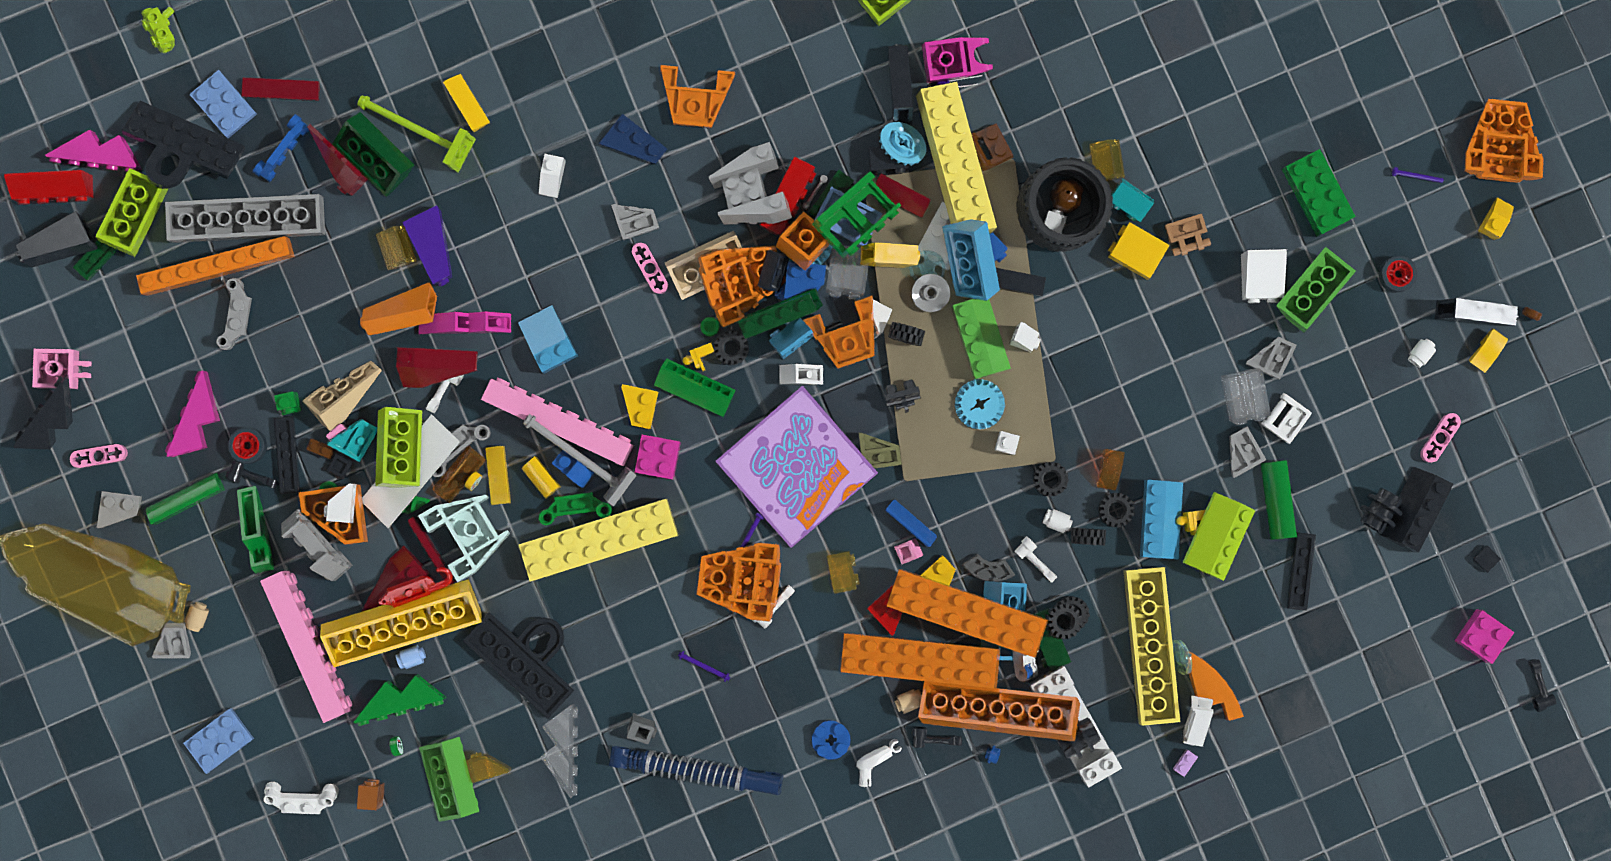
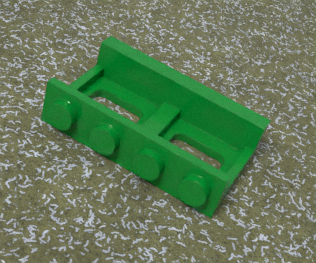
M871 172L867 173L812 224L842 258L848 254L852 256L859 250L857 246L861 242L866 244L872 238L871 233L874 230L878 233L886 225L884 221L888 218L891 221L899 214L897 209L901 204L894 205L872 181L875 176ZM867 195H872L887 211L875 224H871L857 208V204ZM842 218H845L860 234V238L849 248H845L830 232V229Z

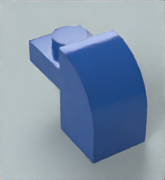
M564 450L552 462L554 466L581 488H584L595 475L592 470Z

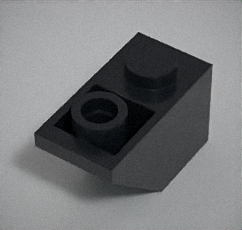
M881 147L869 148L870 172L875 173V176H879L880 173L886 175V172L894 171V174L905 173V170H909V164L904 166L902 162L897 163L896 159H891L889 154H885V149Z

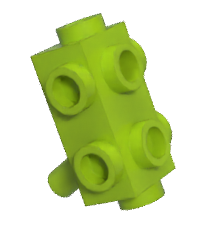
M158 7L153 9L147 8L141 13L143 15V20H141L143 28L151 34L150 40L153 46L159 49L160 53H167L175 46V38L168 27L170 25L168 18L174 13L171 7H168L162 14Z

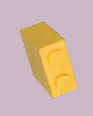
M1129 222L1127 226L1123 225L1117 235L1120 238L1117 243L1113 241L1109 247L1110 255L1108 257L1149 280L1169 245Z
M875 242L861 246L860 265L906 268L918 265L920 260L918 245Z

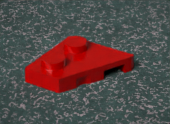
M894 584L867 608L892 636L895 634L903 613L902 611L887 607Z

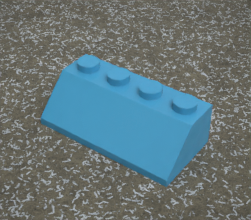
M970 219L943 226L942 229L956 296L984 301L989 300L1000 288L987 222Z
M1144 480L1140 557L1179 559L1181 525L1177 524L1176 519L1181 516L1182 482Z
M984 581V598L1025 612L1026 583ZM981 639L980 647L1000 648L999 660H1013L1011 649Z

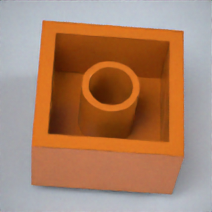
M805 212L779 237L776 245L781 252L803 270H806L829 246V242L812 225L815 220Z

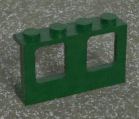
M814 288L745 315L744 319L738 320V323L746 339L814 313L823 304L817 289Z

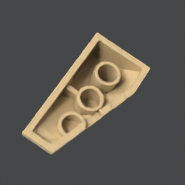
M370 361L351 371L348 377L344 379L337 378L334 380L335 384L327 388L324 386L318 388L304 399L303 402L321 424L331 432L336 426L346 420L382 370Z

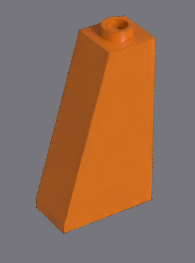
M426 283L363 309V314L360 318L361 327L366 330L369 336L431 323L434 318L437 295L432 285Z

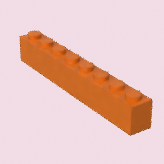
M283 236L139 274L136 277L140 293L149 296L295 256L290 238Z

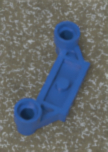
M296 114L287 124V127L291 130L266 161L267 163L261 160L253 169V173L258 177L261 176L268 182H271L276 175L274 169L277 165L281 166L286 159L284 155L288 150L292 151L298 143L296 139L300 135L305 136L309 131L308 125Z

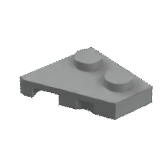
M617 204L611 205L623 241L660 229L653 209L620 206Z
M1278 337L1257 355L1249 359L1246 365L1280 380L1297 345Z
M1248 427L1229 436L1231 474L1233 478L1266 460Z
M102 491L97 528H104L108 525L139 516L142 496Z
M166 623L152 657L190 658L191 650L185 623Z

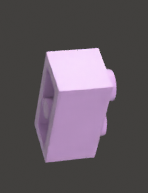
M1186 749L1173 769L1185 777L1198 757Z

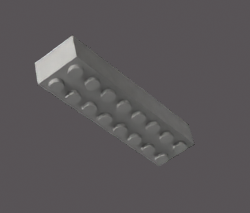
M319 194L165 202L167 241L172 243L325 235L324 198Z

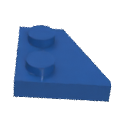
M788 261L784 299L823 286L826 265L811 264L806 270H803L795 262Z

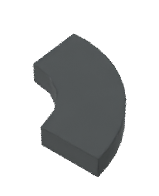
M977 554L962 564L970 574L985 581L997 582L1015 576L1005 559L999 562H989Z

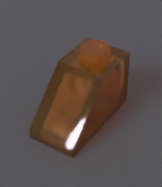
M1103 449L1097 482L1098 488L1116 490L1125 452Z

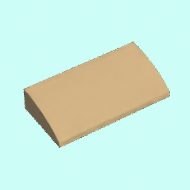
M734 231L665 262L682 300L705 290L699 272L700 256L719 249L742 248Z

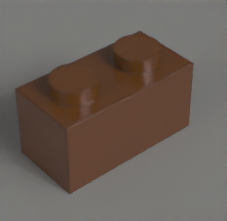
M311 439L306 450L331 459L335 449L318 440Z

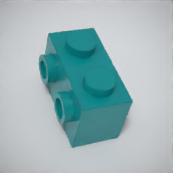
M1123 178L1111 193V196H1113V207L1117 210L1122 209L1125 211L1126 216L1133 221L1137 219L1141 222L1154 204V199Z

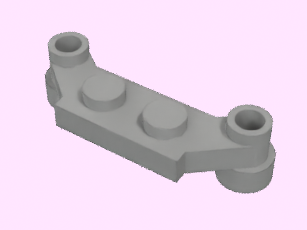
M237 278L229 279L226 283L231 293L225 332L217 338V345L223 350L232 349L234 341L241 335L246 336L252 298L246 295L244 283ZM235 282L236 286L232 288V284ZM226 339V343L223 345L222 341Z
M463 424L452 434L460 443L441 464V472L437 473L436 471L433 476H443L446 472L447 463L476 439L487 440L490 437V429L485 425L466 427ZM485 429L486 435L481 436V431Z

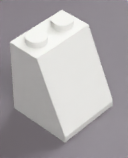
M1286 249L1247 250L1241 254L1242 300H1248V303H1260L1259 300H1267V303H1277L1279 299L1284 297Z

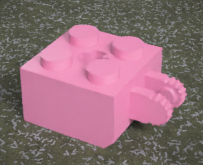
M34 349L33 387L56 389L57 387L54 384L59 377L64 378L68 374L70 389H78V378H91L90 373H78L79 366L89 367L91 362L79 361V351ZM54 367H58L57 372L54 371Z

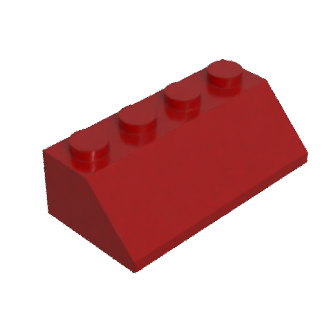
M83 170L4 174L11 199L17 201L20 205H28L30 201H37L38 204H47L49 200H56L57 203H67L68 199H75L76 202H86L87 198H93V175Z

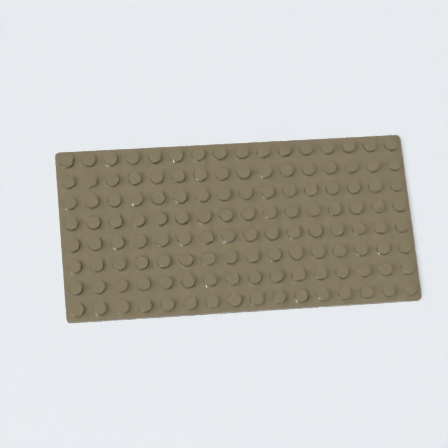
M1010 159L989 170L982 171L997 226L993 233L1008 248L1005 252L1007 256L1000 263L996 260L995 267L1030 274L1025 233L1023 232V227L1021 228L1017 218L1018 213L1016 212L1019 194L1015 161ZM936 169L887 175V177L931 199V202L923 218L899 207L897 209L899 212L897 216L891 221L889 218L884 221L886 225L878 233L875 230L873 231L872 243L919 246L941 203H945ZM875 177L872 181L876 183L878 177ZM872 195L866 196L867 206L883 213L882 218L887 211ZM921 256L918 265L906 268L875 266L880 303L892 309L884 328L891 385H896L897 391L905 390L903 382L912 379L916 387L919 386L921 399L914 400L915 405L908 407V413H905L904 408L896 410V406H894L904 480H920L1055 461L1056 456L1040 343L1037 350L1033 349L1032 352L1010 345L1015 328L1020 322L1027 324L1038 332L1034 296L1000 289L989 299L1011 369L979 378L997 385L1004 396L1005 408L1002 417L995 425L986 429H974L965 425L959 419L955 410V398L958 391L964 384L974 380L951 308L952 305L973 298L956 296L951 269L948 271ZM925 274L939 275L949 285V301L939 311H923L915 305L912 299V288L915 281ZM933 289L927 291L929 296H933L935 293ZM892 322L924 330L925 335L922 345H910L889 338L888 335ZM989 398L982 401L977 399V404L970 410H973L978 407H980L982 410L984 408L983 405L986 401L989 400ZM1000 431L1020 436L1015 455L995 451Z

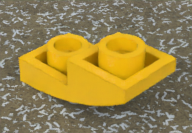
M1492 328L1480 342L1481 346L1469 359L1470 363L1486 372L1504 348L1508 338Z

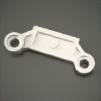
M269 782L264 790V802L269 805L273 804L281 809V813L320 814L322 809L333 805L339 789L334 784H326L321 794L281 793V786L277 782Z

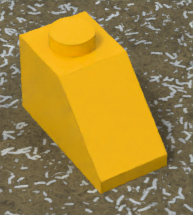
M1497 197L1478 231L1493 240L1501 238L1510 222L1514 206Z

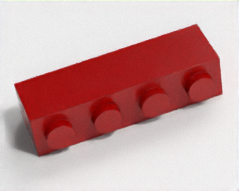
M796 157L793 158L776 194L784 193L792 217H795L799 210L797 206L799 200H804L808 192L805 189L808 182L812 183L817 174L814 172V166ZM790 219L774 224L761 222L760 227L780 237L791 224L788 223Z

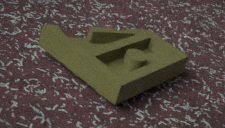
M859 433L861 453L874 468L902 465L899 445Z

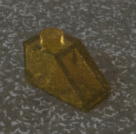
M481 752L471 754V758L466 760L472 783L512 771L511 767L489 754L482 755Z

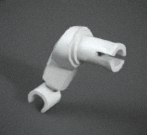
M897 739L891 740L889 747L885 745L875 749L857 761L856 767H858L860 773L859 786H871V769L892 756L891 752L898 753L901 751V746L893 748L894 744L899 742Z

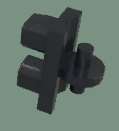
M912 379L903 382L905 390L897 391V387L894 384L886 386L885 399L887 407L896 406V410L904 408L905 413H908V407L915 405L914 400L921 399L919 386L916 387Z

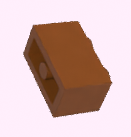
M368 779V781L358 786L357 809L378 810L383 806L385 783H380L379 779Z

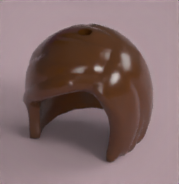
M1073 178L1058 180L1050 191V200L1054 209L1064 214L1076 210L1081 204L1084 188Z

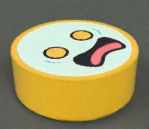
M473 472L465 482V487L472 491L482 479V475L478 472Z

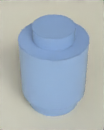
M418 645L404 649L399 654H396L400 669H408L422 664L426 658L423 647L419 648Z

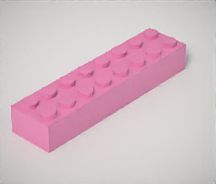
M498 377L496 381L490 380L481 400L524 420L529 414L536 416L535 421L553 434L625 466L634 445L630 444V439L619 435L617 438L613 436V431L603 426L600 430L596 428V423L584 418V421L578 419L579 415L567 410L564 413L561 411L562 407L551 402L548 405L544 404L545 399L534 394L531 397L527 396V391L517 386H514L512 389L509 387V382Z
M281 571L261 580L263 589L323 723L352 711V702L349 696L344 694V684L341 678L336 676L335 671L337 669L333 667L327 656L324 644L319 638L320 630L317 625L314 626L311 620L313 618L312 612L309 608H306L303 602L305 601V596L301 590L298 591L296 586L298 582L294 573Z

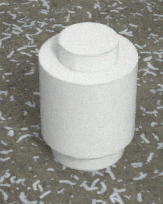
M1420 339L1409 353L1408 360L1416 367L1421 368L1436 352L1435 344L1429 339Z
M1048 509L1043 519V524L1064 534L1065 530H1070L1073 521L1070 520V515L1055 509Z

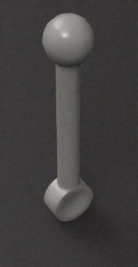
M822 175L820 177L819 184L817 185V187L815 188L807 202L803 203V209H809V204L811 203V201L813 200V198L815 197L823 183L827 182V176Z

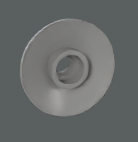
M936 274L921 276L915 281L912 288V299L915 305L926 312L941 310L950 298L948 283L944 278ZM929 289H933L935 291L933 296H929L927 294V291Z

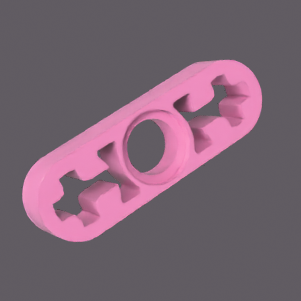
M644 243L635 244L632 248V255L652 291L656 294L665 293L668 289V283L648 246ZM637 248H645L644 255L646 258L650 256L651 259L645 260L640 264V261H643L641 255H636L638 252ZM648 263L655 265L656 269L652 274L645 272L644 268ZM660 273V276H657L659 282H664L662 285L663 289H655L656 282L654 279L650 281L649 278Z
M1450 413L1443 416L1420 452L1423 461L1432 463L1439 459L1460 427L1461 420L1457 414ZM1454 418L1453 422L1455 425L1449 426L1448 431L1441 429V427L1446 428L1449 422L1447 419ZM1439 432L1443 433L1446 437L1442 444L1436 441V435ZM1431 442L1435 446L1440 447V449L1435 448L1432 452L1434 458H1427L1428 454L1426 453V451H1431L1434 447L1433 445H1431Z
M120 444L77 450L71 454L70 463L76 468H84L120 462L126 459L128 452L126 447ZM116 448L122 451V454H119V458L115 455L109 456L108 452H115ZM100 450L103 452L104 457L101 461L97 462L94 459V453ZM79 454L82 457L89 456V460H82L81 464L76 462Z

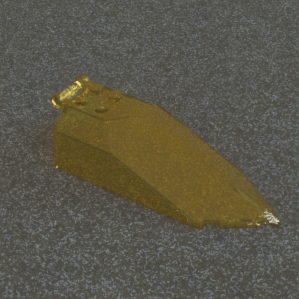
M45 523L0 535L2 554L17 578L22 577L26 583L25 590L28 594L130 646L157 638L169 620L175 623L184 622L185 616L183 612L191 586L180 583L172 567L124 544ZM178 591L180 593L177 602L176 612H173L175 597Z

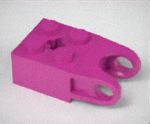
M960 37L923 43L922 52L927 83L966 78L992 70V65L981 64L974 58V50L981 45L988 44L989 38ZM943 56H945V59L948 58V62L946 64H943L941 62Z

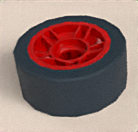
M1394 256L1385 260L1378 272L1381 285L1393 293L1410 289L1416 283L1418 277L1415 263L1405 256ZM1397 270L1402 274L1399 278L1395 276Z
M250 427L240 428L230 436L228 450L236 461L243 464H253L264 457L267 450V441L259 430ZM245 442H249L251 444V447L249 449H245Z

